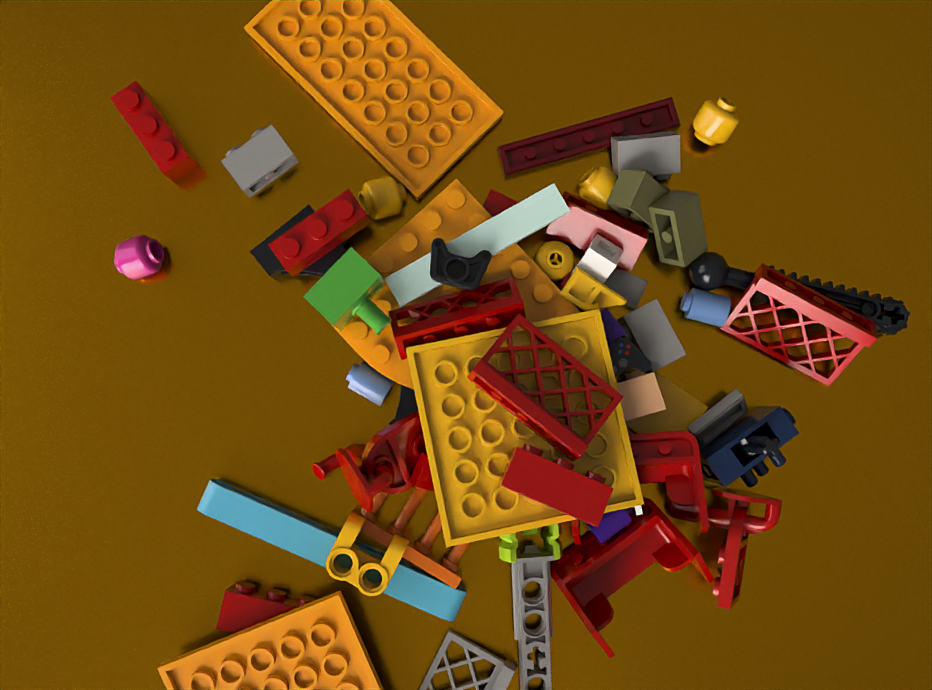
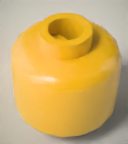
M720 97L719 100L709 99L705 101L692 122L696 138L710 146H715L716 143H725L740 121V117L735 111L736 104L725 97Z
M592 167L578 183L580 186L579 197L603 210L609 209L611 212L614 211L606 202L618 177L607 167H600L598 169Z
M391 176L369 180L363 184L362 191L358 192L360 205L367 215H370L374 220L399 214L402 211L403 202L407 199L402 183L397 184Z
M560 241L544 243L539 247L533 259L554 284L562 282L572 272L575 264L573 251L568 245Z

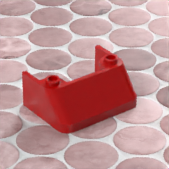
M687 431L628 434L639 483L666 482L667 495L674 504L678 506H695L698 538H704L709 530L699 444L695 436ZM571 520L575 545H580V520Z
M643 497L644 505H641L643 514L636 515L635 508L631 507L633 513L629 516L632 522L603 544L590 532L581 539L580 545L574 544L562 553L563 557L553 561L550 566L552 579L610 659L615 656V653L599 631L606 627L613 618L614 610L607 598L656 561L664 570L670 572L681 570L691 562L709 583L715 580L700 552L651 499Z

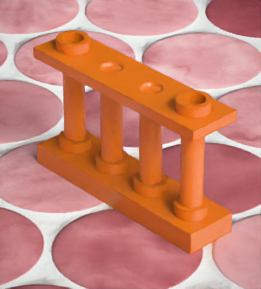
M415 487L394 524L390 523L388 527L377 521L379 518L377 514L389 494L380 492L374 495L372 511L367 512L363 508L361 510L358 508L353 510V512L367 518L361 532L387 548L395 534L405 538L406 532L404 530L428 490ZM438 510L421 540H417L415 543L410 541L402 557L456 590L462 580V572L458 570L460 568L458 563L470 543L454 546L448 557L444 556L442 560L431 554L433 551L431 546L442 530Z

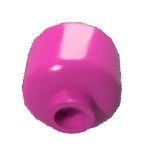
M144 234L137 235L117 245L114 264L117 270L133 280L140 279L160 270L164 260V251L156 239H152Z

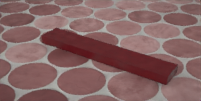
M670 97L497 147V153L504 176L508 178L611 148V137L668 132L679 129L681 124L673 99Z

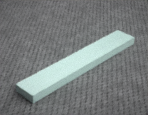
M553 183L445 245L448 251L454 255L472 258L479 252L487 250L491 253L492 257L567 215L570 209ZM431 252L384 278L400 307H404L443 285L434 282L430 277Z

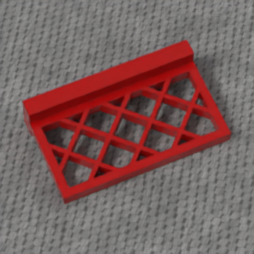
M763 263L755 272L753 281L729 312L723 327H720L723 331L828 386L834 382L864 346L870 348L877 340L874 321ZM758 290L769 296L770 304L752 307L750 298ZM792 308L797 311L799 318L780 321L777 310ZM773 311L774 323L757 326L754 314ZM750 315L752 327L739 328L733 325L732 322L736 317ZM820 323L826 327L827 333L808 336L805 325ZM801 326L803 337L785 340L782 329ZM778 330L780 341L767 343L760 337L761 332ZM847 337L855 341L848 349L835 350L833 339ZM829 340L830 352L812 354L810 343ZM805 344L808 355L794 357L788 354L787 347ZM833 359L835 365L826 374L817 369L814 362Z
M519 313L467 377V379L571 462L583 456L589 447V443L624 397ZM517 325L529 333L530 345L513 346L512 331ZM507 339V347H500ZM549 349L555 354L556 366L540 367L537 350ZM531 351L534 368L517 369L514 352ZM508 353L511 370L499 371L488 361L494 354ZM575 370L581 375L583 387L566 388L564 371ZM557 371L560 389L543 391L541 373ZM535 373L537 391L525 392L519 387L517 375ZM512 375V381L506 376ZM602 391L612 400L605 409L593 410L590 392ZM584 392L586 410L570 412L567 394ZM561 394L564 413L552 414L546 409L544 396ZM532 397H538V401H539V402H537V401H536L534 398H532ZM601 414L595 421L594 415ZM571 417H588L589 431L584 438L573 430ZM559 418H565V423L562 422Z

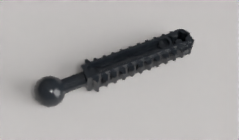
M705 251L692 261L689 266L690 279L695 286L702 290H715L723 284L746 290L755 278V273L729 267L724 257L716 252ZM784 269L777 270L778 272L785 275ZM796 272L787 275L797 282L874 321L877 334L895 335L902 329L907 328L910 312L907 311L902 300H893V297L881 299V294L878 293L869 296V291L866 290L857 293V288L855 287L845 290V285L843 284L833 288V282L831 281L821 285V279L819 278L809 282V276L807 275L797 279ZM758 290L752 295L754 297V305L766 303V301L767 304H770L769 296ZM791 308L792 313H797L796 310ZM885 312L886 316H879L880 313Z

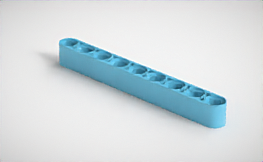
M217 479L209 480L197 507L199 512L325 568L327 557L340 533ZM358 540L354 543L360 550L373 557L383 558L385 552ZM339 554L337 556V562L341 567H352L353 563L349 555ZM400 560L388 586L382 593L439 618L454 622L467 594V590L460 585L455 590L420 567ZM369 569L366 571V578L370 582L379 583L382 581V575L378 570Z

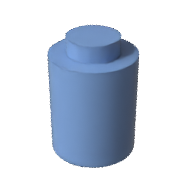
M692 288L689 293H684L680 310L684 311V318L723 327L729 315L731 298Z
M365 361L360 366L354 364L346 377V380L350 382L348 386L350 390L380 407L395 384L393 380L379 373Z

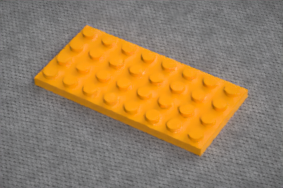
M272 0L244 27L246 32L399 183H402L404 188L417 201L504 116V111L390 0Z

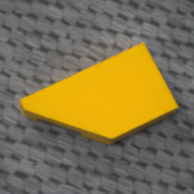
M578 266L559 293L585 312L610 306L625 305L627 302L625 297Z

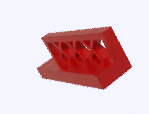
M514 277L478 286L473 291L463 290L388 311L389 317L392 319L391 327L401 360L408 358L407 347L506 328L518 313L526 318L523 300ZM510 290L512 296L501 299L494 297L496 293ZM466 301H479L476 306L469 308L462 306ZM443 308L447 310L445 314L440 316L431 315L437 309ZM408 317L415 318L411 324L400 327L398 325V320Z

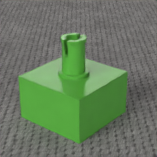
M352 247L303 296L322 316L341 331L356 315L369 325L377 335L392 321L390 317L371 301L386 285L384 279Z

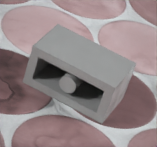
M272 124L267 128L262 127L256 130L248 142L242 146L237 145L231 148L226 153V158L221 160L240 188L249 197L255 195L299 163Z
M668 131L611 137L612 172L617 177L621 169L635 170L636 168L650 171L654 175L653 179L655 180L669 179L672 173H681L680 134Z
M657 299L618 319L621 326L627 332L622 338L629 339L651 361V368L646 373L655 372L687 355Z

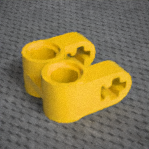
M352 511L327 557L326 569L331 577L339 581H347L356 586L364 595L377 596L388 586L410 541L395 534L383 558L369 555L354 544L367 518ZM339 554L349 555L352 559V567H341L337 562V556ZM369 569L378 570L382 575V581L379 583L370 582L366 578V571Z

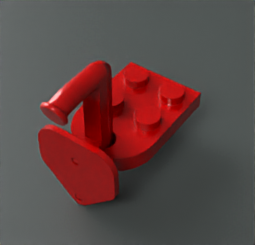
M416 411L377 432L366 446L363 444H353L344 449L339 448L335 450V454L312 465L314 474L323 480L328 473L341 467L354 498L367 512L373 510L374 495L380 492L398 494L413 488L414 486L409 480L421 452L427 453L419 412Z
M716 487L713 488L712 494L729 498L728 510L707 506L709 526L728 529L727 541L725 545L721 544L719 549L718 563L723 564L720 577L716 576L713 596L718 597L717 607L731 610L740 599L749 534L768 531L778 523L782 500L749 491ZM668 497L667 511L671 517L697 523L695 506H678ZM750 502L766 504L764 518L751 515L750 508H747L750 507Z

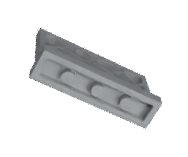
M449 630L419 690H427L428 686L430 690H435L432 678L435 673L445 670L448 672L452 688L445 690H463L474 686L476 690H481L480 684L487 683L484 690H506L518 665L508 659L505 661L454 631ZM451 641L463 646L467 659L450 663L447 649ZM470 651L478 656L471 657ZM444 658L445 665L439 667L442 659ZM486 659L496 665L491 676L478 680L473 662ZM468 664L473 681L457 686L452 668Z

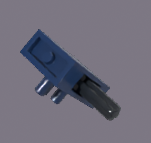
M758 406L734 423L706 447L699 449L702 474L708 482L726 487L738 477H741L746 486L751 488L758 483V479L751 471V468L754 469L758 476L766 475L769 472V468L763 459L767 456L775 467L784 465L786 458L778 448L799 434L794 426L796 421L792 414L780 406Z

